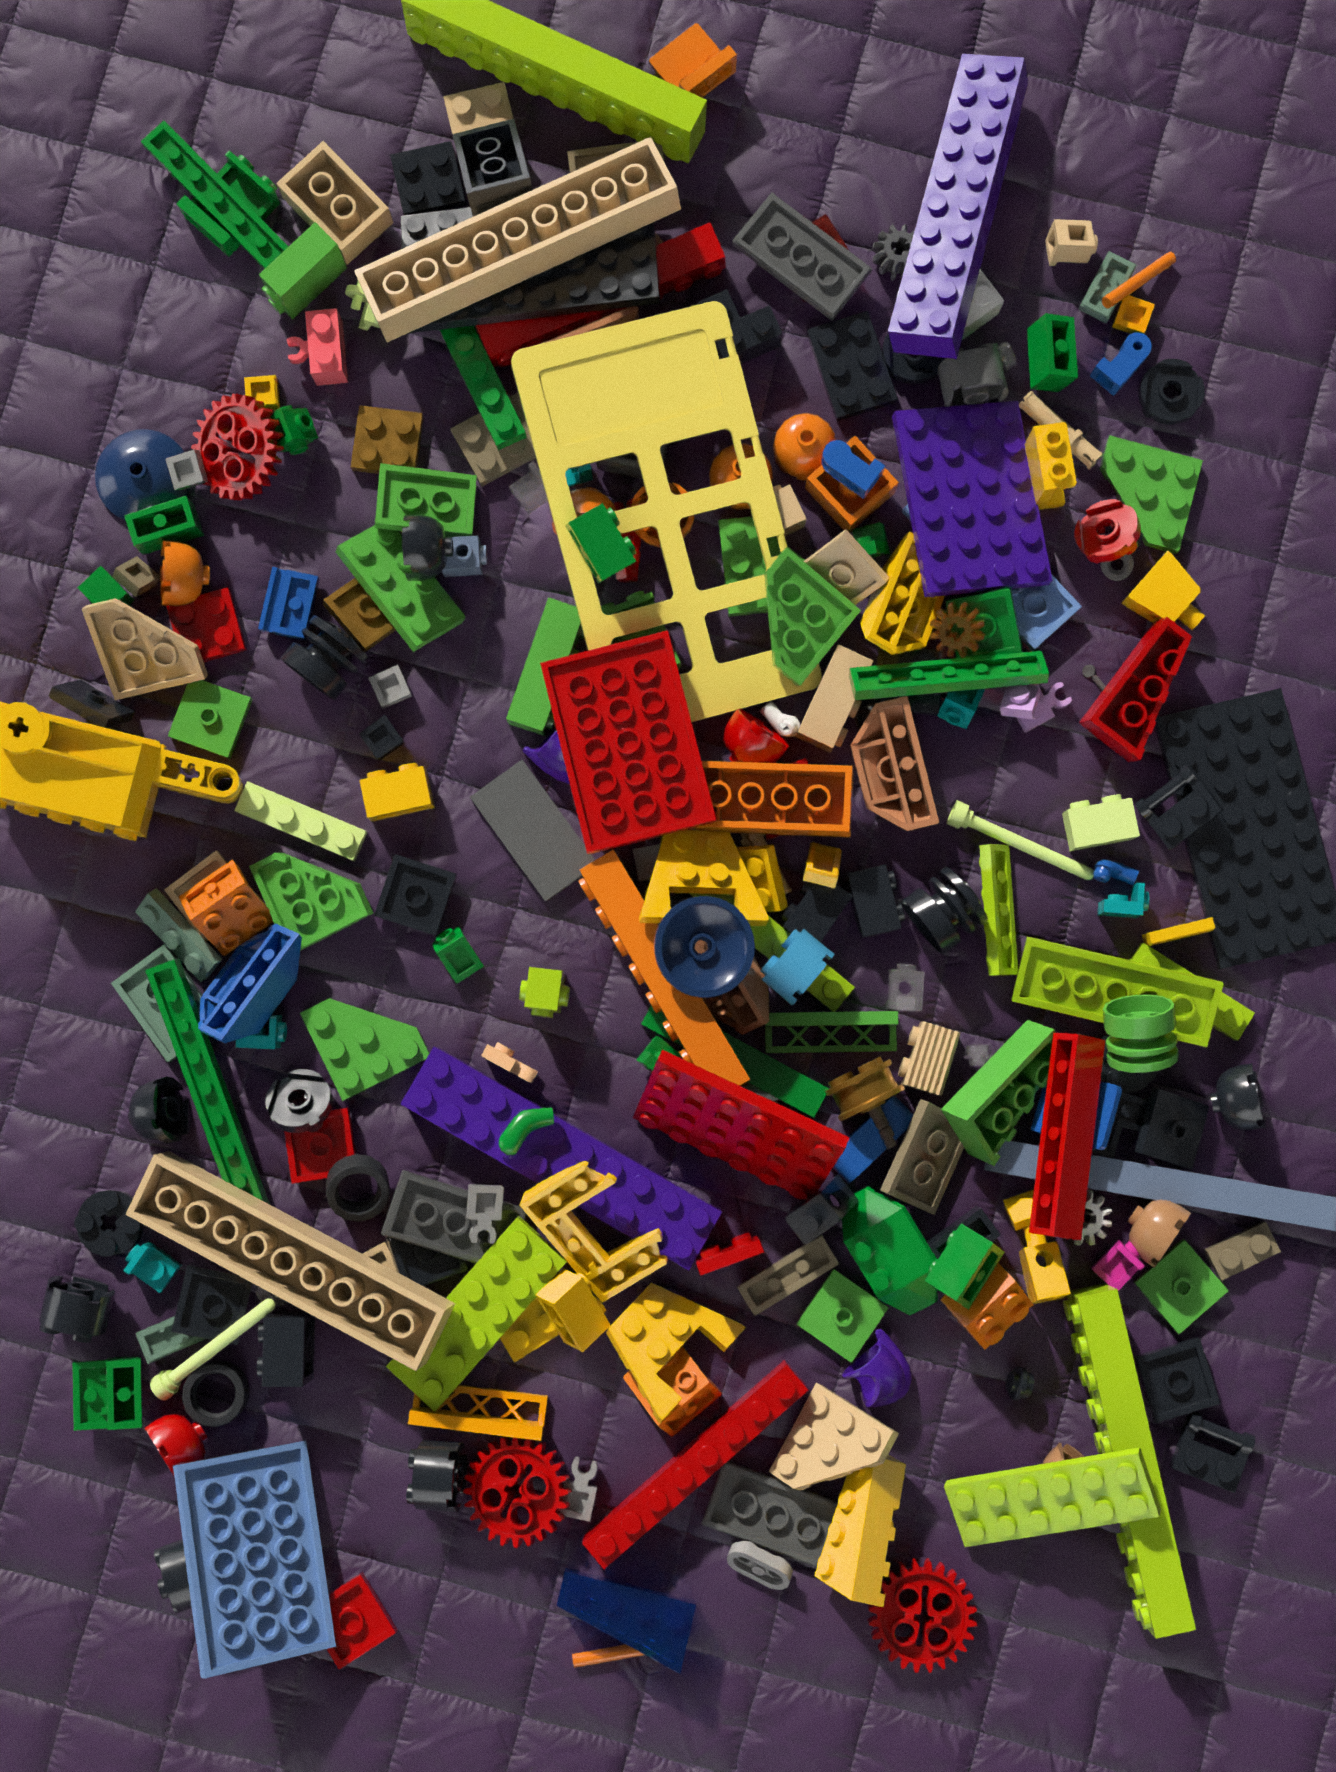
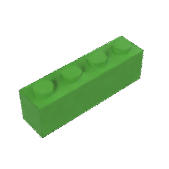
M548 597L506 717L509 725L542 736L546 735L547 729L553 730L555 721L540 663L579 653L578 650H575L579 638L585 639L576 606Z

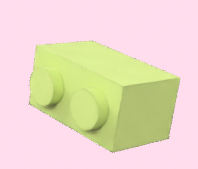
M1121 794L1103 797L1102 803L1090 805L1089 800L1074 802L1070 804L1071 809L1062 813L1069 851L1129 841L1140 836L1132 798L1122 799Z

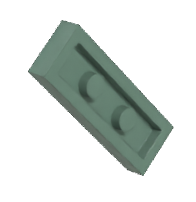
M157 888L146 895L135 912L200 982L210 977L222 958Z

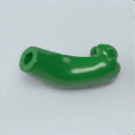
M552 1107L528 1109L519 1112L499 1138V1148L501 1151L509 1156L516 1154L532 1131L554 1124Z

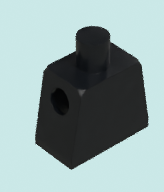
M838 1174L821 1186L817 1192L791 1208L785 1219L800 1240L807 1245L839 1222L858 1202V1198ZM830 1195L837 1199L839 1206L833 1205Z

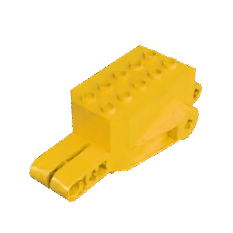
M0 702V809H6L7 805L14 806V810L25 815L39 817V814L43 813L47 814V818L58 823L71 825L72 821L80 822V826L84 827V829L104 833L105 829L113 830V834L117 835V837L136 841L138 836L145 838L147 836L159 788L230 804L240 798L243 792V784L238 773L232 767L166 750L167 747L160 744L159 741L40 712L27 703L13 702L7 704ZM179 766L187 775H192L195 770L199 777L192 778L191 782H189L183 774H180ZM230 778L233 780V784L228 790L220 791L217 789V784L221 779Z

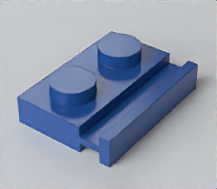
M272 567L258 629L262 632H271L276 635L306 641L301 631L303 628L309 629V621L312 616L320 578L311 574Z

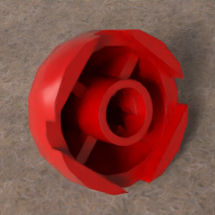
M737 708L725 727L724 742L727 749L732 753L729 757L732 762L776 763L783 756L789 744L774 729L770 731L763 725L764 722L741 708Z
M170 1414L154 1420L145 1427L146 1432L173 1476V1466L205 1459L206 1451L202 1441L208 1437L199 1423L194 1422L191 1424L182 1415Z

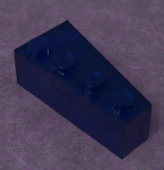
M565 1568L556 1606L675 1672L681 1673L696 1609V1602L694 1600Z

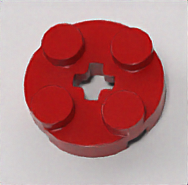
M1108 499L1093 504L1086 510L1087 515L1082 521L1078 520L1075 525V541L1081 552L1092 563L1117 560L1124 555L1132 554L1138 547L1137 540L1141 533L1140 520L1130 505H1124L1119 500ZM1105 527H1112V533L1106 536L1100 535L1105 532Z

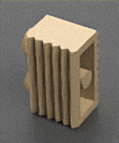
M921 1021L918 1027L913 1026L907 1045L912 1046L909 1059L903 1057L898 1076L903 1077L901 1084L942 1096L961 1033L925 1021Z

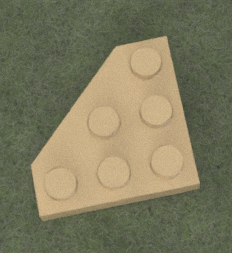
M115 598L86 605L82 608L114 700L204 680L208 676L197 644Z
M816 1383L769 1472L793 1489L803 1490L825 1480L831 1481L853 1474V1471L866 1467L872 1468L883 1464L899 1433L825 1386Z

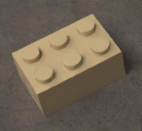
M324 141L276 183L283 199L309 226L316 222L338 244L344 262L347 265L393 224L389 208Z

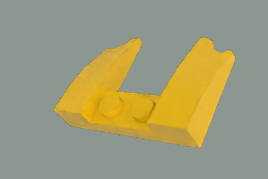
M583 1161L558 1172L525 1191L519 1206L576 1273L583 1274L592 1285L591 1290L603 1303L666 1265L668 1258L660 1254L658 1242H662L663 1236L659 1228L632 1239L609 1252L602 1248L571 1210L613 1185L617 1178L609 1172L604 1176L587 1167L589 1162Z

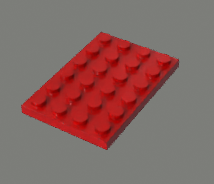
M668 630L540 663L588 855L717 822Z
M664 1050L661 1051L632 1117L646 1128L660 1130L668 1134L676 1142L694 1146L702 1154L708 1157H717L728 1162L732 1168L738 1171H747L759 1177L763 1183L779 1186L789 1191L793 1197L802 1200L820 1189L845 1150L850 1138Z

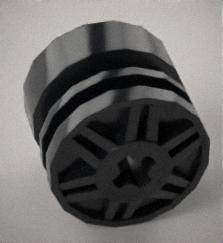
M313 615L309 622L319 631L318 635L303 628L301 633L310 642V645L305 648L298 643L292 642L280 659L308 683L335 701L348 685L338 673L340 669L343 668L356 674L358 672L357 667L348 659L353 657L364 664L369 657L361 650L357 641L332 622L322 620L318 616Z
M945 867L938 873L943 884L935 877L929 879L928 882L934 894L933 896L918 888L901 901L904 910L920 933L942 955L961 942L955 928L956 926L971 934L975 931L972 921L979 926L988 921L987 914L981 906L978 896L962 878L948 867Z

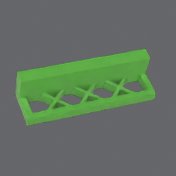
M898 1011L769 1013V1022L765 1024V1053L897 1051L896 1025H898ZM875 1025H889V1045H876L866 1035ZM810 1026H818L827 1035L819 1046H810L801 1037ZM824 1026L837 1027L830 1033ZM842 1026H851L860 1035L852 1045H842L834 1037V1034ZM857 1026L869 1027L864 1032H862ZM772 1027H786L795 1037L786 1046H772ZM792 1027L804 1028L799 1033H797ZM798 1039L805 1046L792 1045ZM830 1039L837 1044L834 1046H824ZM862 1039H864V1040H866L870 1045H857V1044H858Z

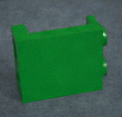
M229 150L225 154L227 163L217 174L264 221L280 204L275 192L277 187L267 176L263 175L260 178L254 173V166L243 155L240 154L237 157ZM184 195L177 202L176 205L183 217L228 257L240 246L195 198L190 200Z

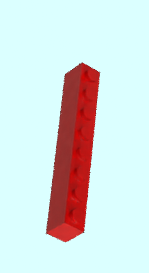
M710 222L656 245L660 300L664 294L673 290L680 292L688 289L694 281L703 277L705 279L714 278L722 272V269L726 268L725 254ZM626 308L476 325V328L493 367H506L511 365L512 356L519 349L541 344Z
M783 1360L583 1536L582 1544L603 1569L608 1567L808 1391L807 1385L786 1360Z

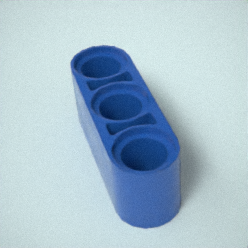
M893 1095L881 1105V1108L895 1134L893 1139L896 1140L908 1129L914 1114L896 1095ZM871 1116L848 1136L850 1138L847 1146L833 1167L847 1184L859 1176L887 1149Z

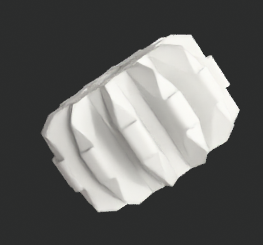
M1087 1189L1085 1206L1088 1210L1085 1214L1090 1215L1089 1222L1084 1221L1081 1241L1074 1240L1075 1245L1080 1246L1083 1243L1084 1237L1088 1245H1094V1233L1104 1239L1106 1234L1100 1229L1101 1226H1112L1111 1221L1103 1219V1216L1109 1215L1112 1212L1111 1208H1100L1105 1198L1098 1196L1093 1200L1092 1190Z

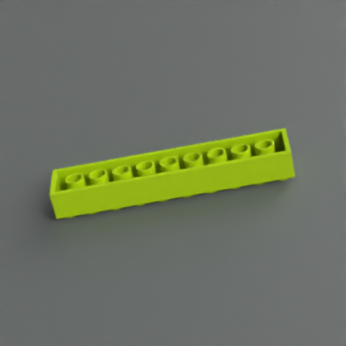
M401 0L407 34L419 44L427 43L437 48L445 56H455L466 61L470 67L476 70L483 69L494 74L502 82H512L521 86L530 95L545 97L555 106L562 109L569 108L579 113L587 121H597L606 125L609 130L618 135L625 134L636 139L637 142L651 137L653 142L662 146L665 155L672 160H682L689 164L705 133L706 99L489 0Z
M1102 1283L1070 1290L1071 1294L1067 1295L1068 1300L1063 1301L1067 1320L1073 1321L1075 1333L1071 1334V1341L1075 1353H1080L1083 1366L1078 1367L1082 1386L1088 1387L1090 1399L1086 1400V1407L1090 1419H1095L1098 1430L1097 1433H1093L1098 1453H1109L1140 1447L1161 1508L1160 1517L1119 1523L1121 1532L1116 1533L1121 1554H1126L1129 1565L1124 1567L1125 1578L1128 1586L1133 1587L1136 1600L1131 1601L1134 1616L1137 1621H1141L1143 1629H1148L1156 1639L1194 1631L1196 1627L1118 1289Z

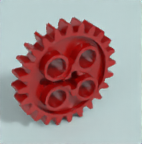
M232 394L231 397L223 395L221 402L213 400V410H203L206 420H197L201 431L193 432L192 434L199 440L197 444L191 446V449L200 450L208 482L202 484L211 486L210 492L219 494L220 498L242 501V499H253V494L261 495L263 493L261 485L271 486L268 476L278 475V472L273 467L274 463H282V460L276 454L278 451L284 450V446L277 445V440L283 436V433L274 431L279 421L270 419L273 411L264 408L265 403L255 400V397Z
M505 1436L500 1438V1446L495 1441L489 1443L490 1453L484 1449L478 1452L482 1462L473 1461L469 1464L476 1472L465 1475V1479L471 1482L472 1486L464 1489L463 1493L472 1495V1500L464 1505L465 1507L475 1508V1512L470 1516V1520L480 1518L482 1522L477 1529L479 1532L486 1528L490 1529L488 1540L491 1541L500 1535V1546L508 1544L510 1538H512L514 1548L521 1546L523 1539L528 1547L533 1545L535 1536L540 1542L547 1538L545 1529L550 1533L557 1530L553 1520L561 1522L565 1519L564 1514L559 1509L570 1507V1503L562 1499L564 1495L572 1492V1489L563 1487L562 1483L568 1480L570 1475H560L559 1472L565 1465V1462L554 1463L553 1459L557 1451L554 1450L546 1454L544 1452L546 1442H542L534 1447V1440L526 1439L523 1444L522 1438L513 1437L511 1444L510 1439ZM507 1459H512L517 1465V1474L515 1476L510 1475L506 1470L505 1464ZM531 1464L533 1469L519 1488V1493L522 1495L512 1501L507 1517H503V1510L516 1493L513 1486L522 1482L528 1465ZM536 1476L541 1477L546 1484L544 1493L537 1492L533 1486ZM492 1488L496 1489L501 1495L500 1505H495L490 1500L489 1493ZM519 1506L525 1507L528 1510L530 1517L528 1523H524L518 1518L517 1510Z
M912 1558L911 1568L909 1569L902 1562H899L900 1572L896 1574L893 1570L889 1569L890 1580L887 1582L882 1579V1590L880 1593L885 1594L884 1607L867 1604L868 1611L876 1614L867 1619L869 1626L878 1627L871 1632L873 1640L882 1639L878 1644L880 1652L890 1648L887 1656L890 1662L894 1661L898 1656L900 1657L901 1669H904L909 1662H912L915 1673H918L921 1664H925L928 1672L932 1673L933 1663L938 1662L942 1669H946L944 1659L949 1657L956 1663L958 1660L954 1651L958 1649L962 1652H967L962 1642L963 1639H974L973 1634L967 1630V1627H975L977 1622L968 1615L977 1612V1608L973 1604H966L974 1596L971 1591L961 1592L967 1584L964 1579L954 1582L957 1575L954 1569L944 1574L945 1566L943 1562H939L935 1569L932 1568L929 1558H926L923 1567H919L916 1559ZM924 1585H927L928 1591L924 1605L929 1616L923 1617L921 1645H916L920 1625L915 1614L921 1613L922 1588ZM910 1588L916 1591L913 1601L904 1603L899 1600V1595L904 1589ZM945 1593L949 1595V1601L944 1607L938 1608L932 1605L933 1598L937 1594ZM901 1623H908L912 1626L911 1632L905 1637L895 1634L896 1627ZM932 1629H944L945 1635L941 1640L934 1642L928 1639L929 1632Z

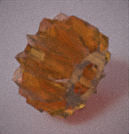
M950 602L947 607L948 612L942 608L938 609L936 614L939 619H932L930 622V626L937 629V631L930 634V639H941L936 649L940 651L946 645L949 647L947 651L948 657H952L956 649H958L959 655L962 658L966 657L967 648L975 652L979 648L975 640L980 641L985 638L983 632L976 630L984 627L985 621H975L974 618L978 615L979 610L976 608L970 614L967 613L968 603L966 602L961 604L959 611L955 603ZM955 623L958 628H964L960 637L957 632H951L950 630Z

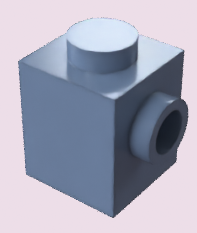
M478 535L452 537L454 552L453 557H447L446 567L442 570L444 577L483 575L482 565L488 564L486 545H481Z

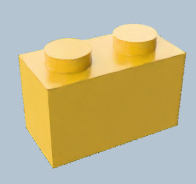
M417 763L404 764L398 767L399 771L386 774V770H377L367 773V778L359 780L367 818L373 822L435 808L428 773L424 766L418 767Z
M563 1268L535 1296L563 1342L584 1352L611 1325L604 1315L606 1312L604 1305L590 1291L592 1288L590 1281L581 1273L575 1274Z

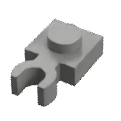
M468 1185L466 1218L476 1220L469 1231V1238L472 1243H477V1235L482 1230L488 1232V1242L490 1244L495 1243L496 1231L491 1225L492 1220L501 1221L503 1186Z
M575 1457L571 1468L575 1480L568 1479L564 1481L563 1487L572 1489L571 1493L564 1495L562 1498L570 1503V1507L559 1509V1511L566 1517L590 1522L597 1486L588 1484V1482L596 1474L597 1461H592L591 1469L588 1472H581L578 1468L580 1458Z

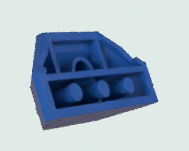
M275 923L268 928V931L257 934L239 945L200 998V1022L198 1023V1029L202 1033L223 1043L259 1033L297 981L302 941L300 934Z

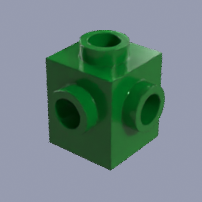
M291 405L277 409L270 417V419L279 421L274 431L283 433V436L277 440V445L284 446V450L278 452H290L291 455L300 454L308 450V444L319 438L307 408L293 409Z

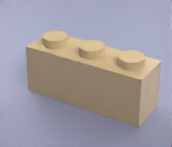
M837 645L798 729L797 738L829 753L832 752L834 745L841 747L848 732V729L843 728L848 716L851 718L855 717L862 702L861 700H854L849 680V669L871 666L873 660L841 645Z

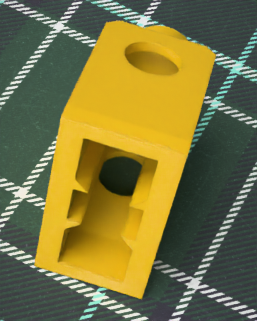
M1169 551L1161 557L1122 602L1125 607L1152 623L1164 617L1170 618L1173 622L1178 618L1189 629L1193 630L1205 617L1203 613L1191 604L1201 592L1200 587Z
M1029 1227L1024 1228L1027 1247L1019 1251V1256L1030 1301L1033 1304L1062 1299L1071 1294L1057 1241L1047 1243L1045 1235L1029 1233ZM1037 1255L1045 1259L1046 1267H1042L1036 1262Z

